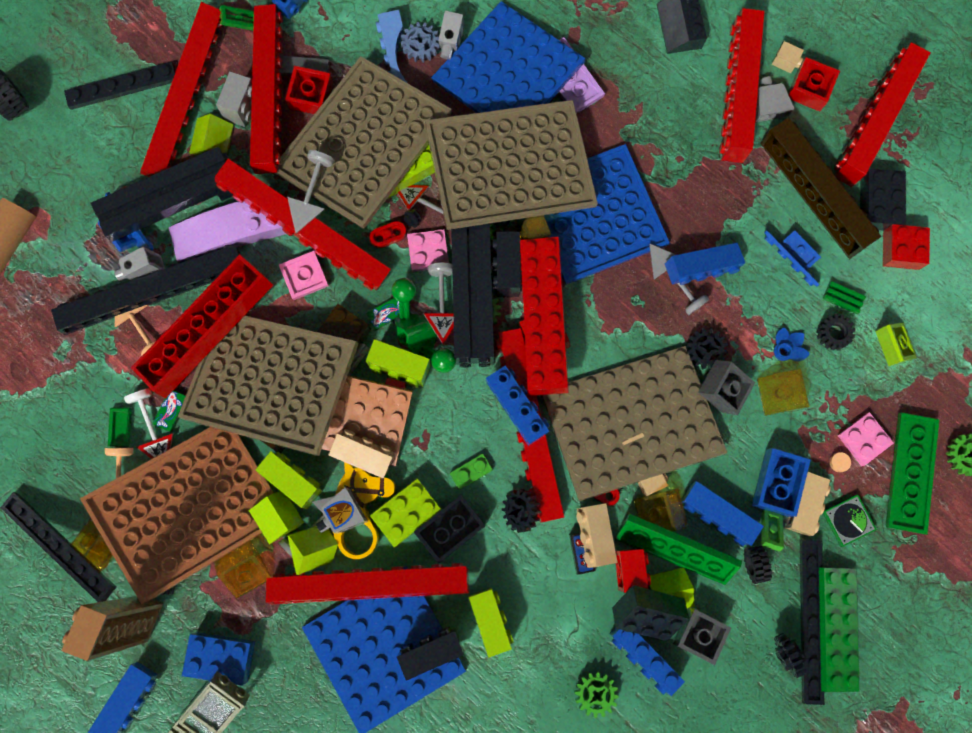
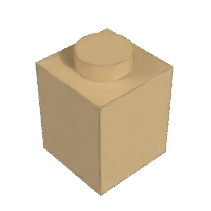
M784 41L771 65L792 73L795 67H800L803 61L801 55L804 50Z

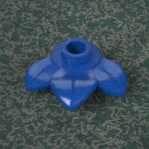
M782 328L777 332L775 337L777 345L774 347L773 352L778 360L787 361L790 359L799 362L809 356L810 353L802 348L804 333H792L789 335L786 328ZM780 349L785 350V355L780 353Z

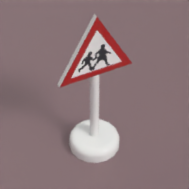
M147 388L125 396L124 400L128 404L139 403L153 441L140 445L137 448L150 459H153L171 449L173 433L157 439L143 402L144 399L152 395V390Z

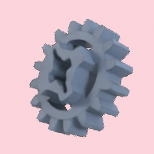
M417 22L416 27L410 24V30L404 29L405 35H401V48H403V53L408 55V59L414 57L415 62L421 59L423 63L424 58L430 61L431 55H437L436 50L440 49L438 31H433L432 25L427 28L426 23L420 26L419 22Z

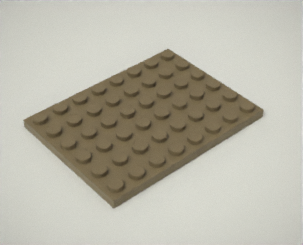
M360 56L280 157L281 164L278 165V173L276 174L307 193L316 166L315 163L307 158L308 151L315 150L331 156L334 159V163L331 167L320 166L311 196L360 227L365 228L429 144L425 120L449 117L452 110Z
M573 100L425 120L447 230L597 207L598 205Z
M244 316L198 364L178 417L190 422L319 456L358 343L349 339Z
M686 346L569 382V393L542 395L578 501L728 453L709 404L698 393L701 384L692 361H690V356L687 354ZM643 433L644 437L628 444H622L623 441Z

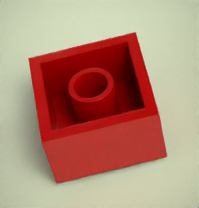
M806 57L798 68L788 95L790 99L820 112L828 103L840 71Z
M294 66L285 98L288 108L315 114L331 94L333 87L331 74Z
M892 224L883 231V267L920 270L929 264L930 228Z
M644 549L617 550L618 563H615L618 591L626 593L633 585L648 589V586L651 585L650 574L646 572V565L649 564L648 554L644 553Z

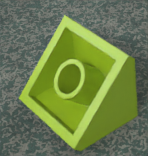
M212 114L197 118L189 153L200 155L219 146L222 153L226 151L228 155L234 125Z
M904 323L890 324L875 331L888 366L917 358Z
M281 491L265 497L249 510L269 545L304 524L290 499Z
M317 526L288 535L296 575L333 562L338 543L328 529L321 533Z
M682 567L650 575L651 585L648 586L650 590L685 598L687 608L695 607L694 588L685 568Z

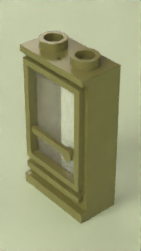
M217 671L174 722L168 733H222L241 709L244 708L250 695L243 688L231 682L227 676Z

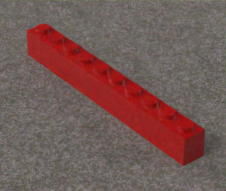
M201 2L141 167L140 174L148 177L171 168L168 166L170 160L174 161L177 150L174 149L176 143L180 144L183 133L180 132L182 126L186 127L189 116H186L188 109L192 111L195 102L192 99L193 94H198L201 83H198L199 77H204L207 68L204 66L205 60L209 61L212 50H209L211 44L215 45L218 34L215 33L216 29H221L222 26L220 25L221 11L204 2Z
M276 4L254 6L250 165L255 174L278 173V165L281 164L280 154L278 153V148H281L280 137H278V132H281L279 120L281 106L279 100L282 99L279 84H282V77L279 69L282 68L280 57L282 44L280 38L283 37L280 23H283L281 11H278Z
M227 159L215 175L216 186L224 192L228 190L237 201L250 205L249 208L257 214L262 213L266 216L268 222L281 226L283 232L287 235L296 236L302 245L310 246L315 249L314 252L320 257L330 259L333 266L338 269L343 268L347 271L348 276L355 280L358 278L364 282L363 285L367 289L377 291L391 270L317 218L310 221L296 234L288 199L230 159Z
M521 328L499 332L495 342L497 350L501 349L502 357H499L501 368L505 365L508 369L511 368L517 376L515 380L518 385L522 384L528 393L526 349ZM528 393L526 395L530 402L533 401L539 409L537 396H530ZM539 409V411H537V413H538V415H539L540 418H541V413H540V409ZM517 431L518 443H522L523 450L520 451L523 462H526L528 468L525 470L526 479L531 481L532 488L529 491H531V496H536L535 503H540L537 507V510L541 511L540 514H537L540 523L564 518L546 435L528 446L519 431Z
M452 563L451 567H443V564H433L431 568L415 565L411 566V569L403 570V567L398 566L391 567V570L384 571V568H372L371 572H364V569H353L352 573H344V570H334L332 574L315 571L312 572V575H305V573L296 575V573H293V576L285 577V574H273V577L266 578V603L271 605L469 593V571L467 566H463V563Z

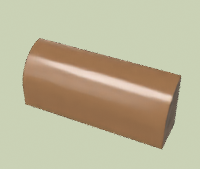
M3 197L0 200V275L36 219L35 215Z

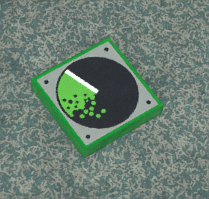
M858 494L823 512L840 547H844L877 530Z

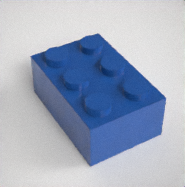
M774 448L766 450L752 506L787 517H797L811 459Z
M199 632L192 633L189 636L182 676L210 680L218 671L220 674L227 676L235 685L243 686L248 682L255 641Z

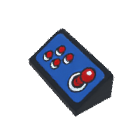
M581 533L569 535L576 575L596 571L595 567L588 568L584 560L585 551L580 539Z

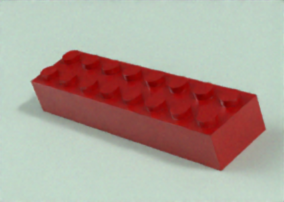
M742 8L740 14L736 15L735 22L730 28L732 41H730L728 52H731V55L727 61L729 74H727L725 85L728 88L724 95L726 108H724L722 119L725 122L721 128V136L723 137V142H721L719 154H722L721 161L743 163L753 150L764 23L763 10Z
M911 42L906 48L903 47L898 55L892 59L889 64L890 70H887L881 79L883 81L882 85H879L873 94L875 96L874 100H871L865 109L867 113L860 118L858 122L860 126L857 130H854L850 137L852 141L842 151L844 156L841 160H838L833 168L836 170L834 176L837 180L853 187L867 174L931 52Z
M559 237L520 240L528 393L530 396L569 393Z
M239 254L136 361L131 369L153 392L166 399L269 291L273 284Z

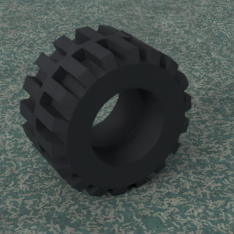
M0 69V115L11 121L27 111L29 104L13 81Z

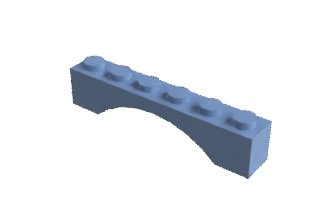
M395 10L378 14L379 21L376 22L378 33H382L383 37L379 39L382 50H386V54L383 56L385 65L390 67V71L387 72L407 83L397 65V51L402 40L401 35H404L400 12Z

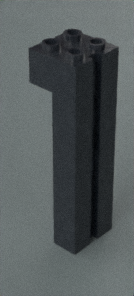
M218 146L91 202L104 236L113 242L216 195L221 201L233 197V194L228 190L224 192L219 189L215 182V175L227 159H229L226 151L222 153Z
M490 223L451 229L454 353L456 365H460L461 368L471 367V364L479 363V367H489L490 364H494Z

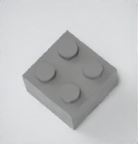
M229 71L216 106L225 121L246 127L247 123L251 121L252 80Z

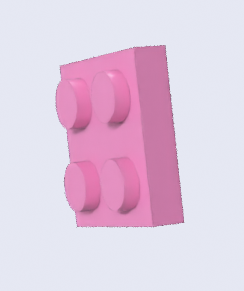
M444 229L407 234L412 272L428 270V266L433 263H449Z
M314 251L279 264L293 300L329 286Z
M870 412L863 415L837 435L861 466H865L894 444Z

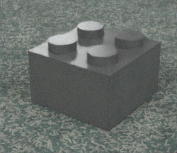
M715 360L698 393L722 413L738 415L755 382L733 362Z
M689 608V620L679 629L673 644L715 665L731 627L696 609Z

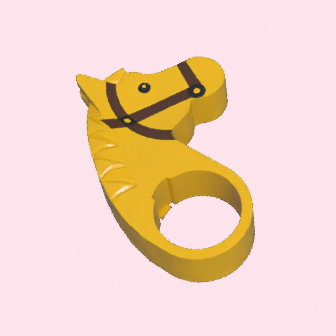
M344 462L345 474L339 482L335 495L344 488L351 490L368 520L364 525L371 530L373 542L367 552L356 554L351 552L345 545L344 535L346 531L339 534L333 532L340 551L345 556L351 559H362L372 554L379 543V532L370 517L366 505L375 501L379 496L391 497L394 495L396 484L390 478L373 477L368 472L360 468H354L352 465Z

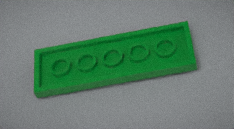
M898 413L886 528L928 535L939 419Z
M631 514L628 515L615 538L618 541L637 549H644V552L723 585L728 583L742 565V561L732 555L717 551L713 547L705 546L694 539L686 538L677 532L667 530L658 524L650 523L639 516Z
M819 568L821 691L860 692L856 569Z

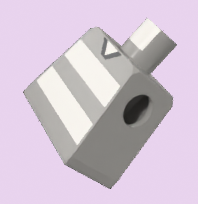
M445 10L439 36L440 49H442L440 57L444 59H451L452 52L457 51L460 46L465 27L463 14Z

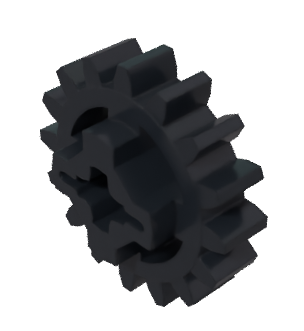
M702 328L700 333L696 331L693 333L694 337H689L688 340L691 343L686 344V347L690 348L687 354L691 355L690 361H695V367L700 364L702 370L707 366L711 370L715 360H726L723 355L728 354V351L724 350L728 343L722 342L725 339L724 336L718 337L719 331L713 334L712 328L707 332ZM705 337L703 342L696 343L698 339ZM717 355L715 360L709 361L711 356Z
M525 489L512 490L511 494L506 495L508 500H503V503L506 505L505 508H502V511L505 512L503 519L507 518L506 525H512V531L517 530L518 533L531 531V528L536 527L535 522L540 521L539 517H537V514L541 513L540 510H537L540 503H535L536 496H531V491H525Z
M784 633L775 636L776 656L786 671L789 670L796 678L805 675L806 670L803 664V658L805 657L796 642L790 640Z

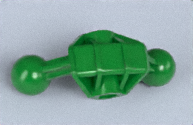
M408 278L396 280L392 285L391 291L393 297L399 301V316L395 318V325L400 343L407 346L411 353L430 359L436 371L440 373L450 372L456 365L455 354L447 348L433 350L438 336L424 315L410 314V301L416 294L415 284Z

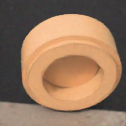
M835 453L830 458V466L836 472H844L850 468L851 459L845 453Z

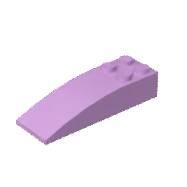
M239 201L204 212L169 227L177 263L185 262L192 257L203 256L208 251L220 250L225 245L235 244L237 247L285 235L286 233L283 232V228L278 224L273 225L268 222L265 215L253 212L249 208L250 205L245 202L240 203Z

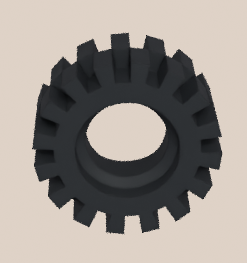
M834 314L821 321L822 323L818 325L819 329L816 331V333H819L817 339L822 340L820 344H825V348H831V350H839L853 341L852 339L855 338L853 332L856 330L851 327L854 324L853 322H848L850 320L848 317L844 319L845 315L841 314L838 316V314ZM831 326L840 327L842 330V337L840 339H834L830 335L829 330Z
M762 545L745 548L744 562H746L745 567L752 583L758 584L771 581L772 570L770 568L772 567L765 548Z

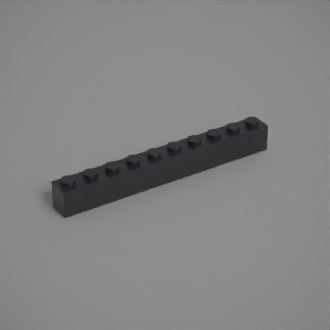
M235 244L225 245L220 250L208 251L203 256L192 257L183 263L169 265L164 270L152 271L147 276L135 277L130 282L115 284L113 288L107 290H98L93 295L79 297L71 303L59 304L57 308L51 309L56 329L60 333L68 335L139 307L149 306L210 284L241 253Z

